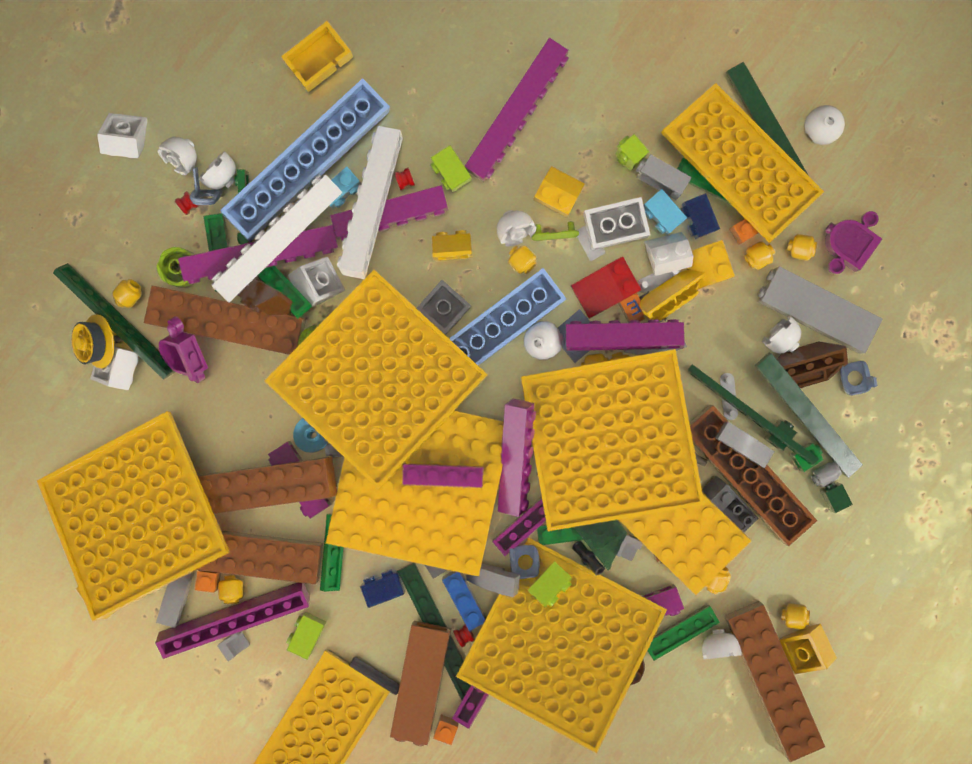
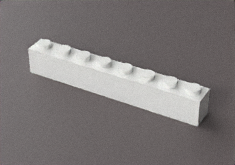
M378 126L376 133L374 132L372 135V149L368 150L367 167H364L362 171L363 182L362 185L358 186V200L353 204V218L348 222V236L343 240V254L339 256L337 267L342 275L365 279L403 140L399 129Z
M318 175L311 182L313 186L308 191L304 189L297 196L299 200L294 205L289 203L283 209L285 213L280 218L276 216L269 223L271 227L266 232L262 230L255 236L257 241L253 245L248 243L240 251L242 255L238 259L234 257L226 265L228 269L224 273L219 271L212 278L214 281L212 286L228 302L243 290L342 193L327 175L323 177Z

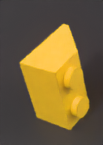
M551 166L533 200L567 218L585 183Z
M466 230L455 231V234L447 235V232H437L436 236H432L434 261L472 258L471 234L467 233Z
M723 240L692 250L693 263L692 267L687 268V270L705 273L704 280L700 279L698 289L735 277Z
M821 624L806 626L802 630L799 629L779 639L795 674L825 670L837 659Z

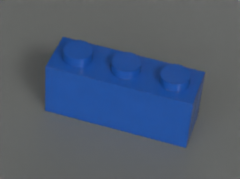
M452 571L443 576L442 581L468 630L471 631L484 624L486 616L463 573Z

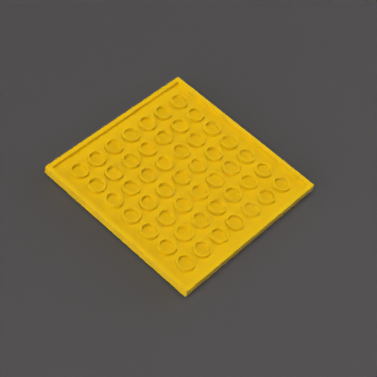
M373 270L264 381L379 490L488 374L380 274Z
M676 349L521 377L525 401L535 403L536 417L533 422L535 433L532 443L548 531L705 505Z
M169 411L37 480L92 621H97L230 553L172 414Z
M453 411L405 462L409 464L483 466L482 488L402 485V465L378 490L344 458L326 543L479 576L503 467L501 454L504 421Z
M528 538L525 545L535 546L539 553L540 569L538 576L520 579L518 594L514 597L498 595L456 677L597 753L667 609L601 575L596 576L592 570ZM529 555L519 557L518 566L521 569L527 570L531 568L533 560ZM555 561L572 577L570 580L572 585L565 592L560 591L557 595L559 599L552 607L548 605L545 608L528 592V589Z

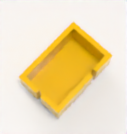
M326 21L281 57L304 88L310 92L337 71L335 66L342 67L353 58V55L332 26Z

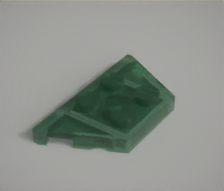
M618 520L574 527L609 571L627 535L626 530Z

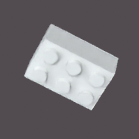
M642 197L588 209L583 213L591 250L650 236Z

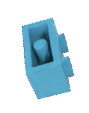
M345 167L331 180L342 193L330 206L333 209L339 208L346 202L345 199L349 195H354L358 190V186L362 185L348 167Z
M663 189L643 205L646 217L652 218L657 223L655 226L662 234L668 235L687 219Z

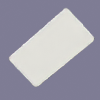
M586 225L577 230L579 231L577 238L590 261L606 253L604 248L591 250Z

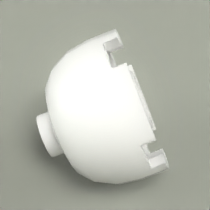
M830 105L819 106L812 110L804 123L805 133L813 140L812 142L819 145H827L836 141L843 133L845 127V120L841 111Z
M170 137L157 150L162 160L166 164L170 162L176 167L174 171L181 175H187L196 165L197 154L194 149L195 146L187 138Z
M224 151L209 165L206 170L207 172H203L198 178L205 186L214 190L221 189L224 186L229 188L235 181L233 178L236 173L235 162Z
M509 210L503 214L497 223L498 238L501 244L505 243L507 247L523 243L522 238L528 235L532 237L536 232L533 220L523 211Z
M788 316L787 321L782 319L770 330L771 335L769 338L764 337L762 340L775 353H785L788 350L793 352L800 345L798 341L801 338V328L791 316Z
M540 321L533 324L524 336V347L527 353L538 360H547L554 357L560 352L563 345L562 333H560L555 324L548 321Z
M724 629L713 630V634L707 636L702 644L703 659L742 655L736 637L732 633H725Z

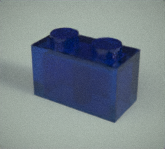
M706 193L682 204L681 211L688 219L690 224L688 230L690 235L695 237V240L720 230Z
M390 569L382 572V576L378 578L371 576L363 580L364 583L361 584L360 588L368 608L405 594V589L397 570L393 572Z

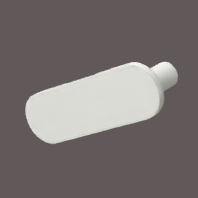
M681 270L654 276L653 273L638 280L641 288L640 292L645 293L660 286L681 272Z
M730 373L722 374L720 385L736 396L734 376ZM722 399L724 417L728 420L736 419L738 410Z

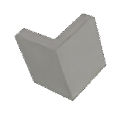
M624 532L614 553L619 557L621 556L632 561L643 543Z
M240 631L230 635L217 646L227 661H230L247 648L250 643L243 632Z

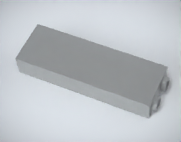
M780 266L770 270L766 278L769 281L766 287L763 286L758 294V297H760L758 302L786 317L791 316L796 322L859 354L866 353L883 320L882 318Z

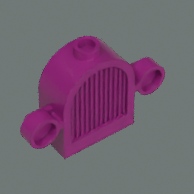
M868 211L864 213L861 217V223L855 220H844L837 224L831 222L824 230L827 233L825 246L829 254L835 258L828 263L830 273H842L845 266L854 272L862 269L882 241L881 237L868 229V227L875 226L879 221L876 212Z
M174 316L167 322V330L170 335L159 341V351L166 364L173 371L188 376L192 382L199 383L205 379L203 371L208 369V366L194 334L183 332L184 326L182 321Z

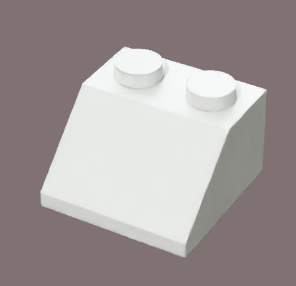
M109 113L97 134L100 154L139 158L144 148L147 118Z
M682 232L644 241L654 276L692 267L693 254L689 241Z
M328 257L302 265L288 275L291 283L311 303L312 307L345 291Z
M114 346V353L110 364L105 368L94 366L90 379L109 387L129 390L133 382L134 369L138 363V355L131 350Z

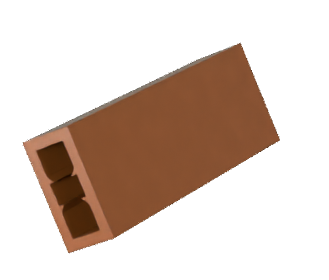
M414 621L411 625L390 737L398 742L409 741L413 742L414 745L424 746L428 745L430 741L452 628Z

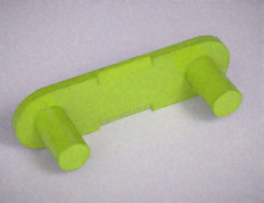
M573 221L568 222V231L542 233L541 225L537 224L535 225L536 232L532 235V240L543 241L574 238L579 236V231L575 230Z

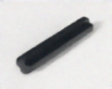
M357 657L352 659L350 662L352 668L381 685L393 695L398 694L400 687L398 683Z

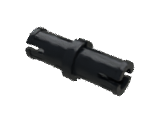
M582 541L574 543L572 549L580 556L581 562L587 565L596 576L602 574L605 567L597 560L596 554L590 551Z

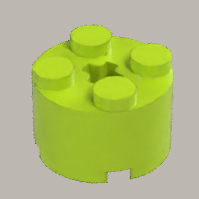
M179 247L166 249L160 255L157 263L158 275L164 282L172 286L188 287L192 285L188 281L183 280L181 269L180 271L176 269L179 267L178 258L195 254Z

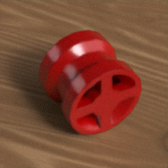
M409 167L405 168L402 172H394L400 190H403L406 186L412 187L415 185Z
M188 191L181 198L175 199L176 204L185 215H188L191 209L199 207V205L192 203Z
M466 624L461 629L453 630L454 636L462 648L469 641H475L472 631L468 630Z

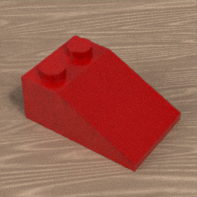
M623 256L571 285L588 319L641 291Z

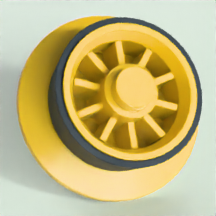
M95 314L91 315L86 322L76 323L72 331V348L77 360L82 364L92 363L97 368H105L110 364L114 353V343H119L120 337L118 335L113 336L107 320L103 316Z

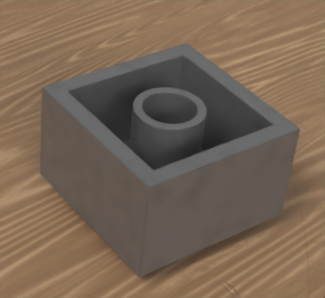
M441 280L416 309L446 335L471 308V305L446 282Z

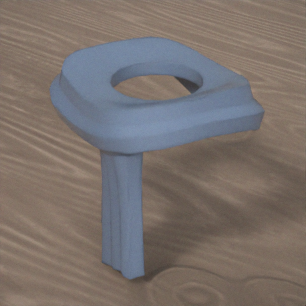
M198 167L192 168L195 189L190 194V200L195 205L215 204L220 199L222 190H201L198 180ZM202 196H211V197H213V198L203 199V198H200V197H202Z
M865 361L851 362L840 369L843 388L847 395L853 396L866 393L871 387H877V378L870 375ZM852 371H858L862 375V382L857 386L851 385L848 381V375Z
M523 545L509 549L511 573L520 574V579L538 576L540 561L539 553L535 546ZM529 555L533 560L531 568L527 570L521 569L518 566L519 557Z

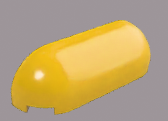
M685 270L674 275L642 298L640 302L642 312L649 319L663 320L699 294L700 279L704 280L705 273Z

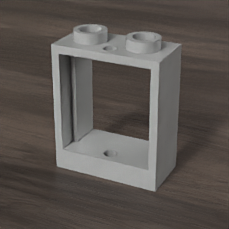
M651 154L647 159L643 158L636 170L639 172L636 178L659 191L663 189L669 197L675 200L682 195L691 179L690 176Z

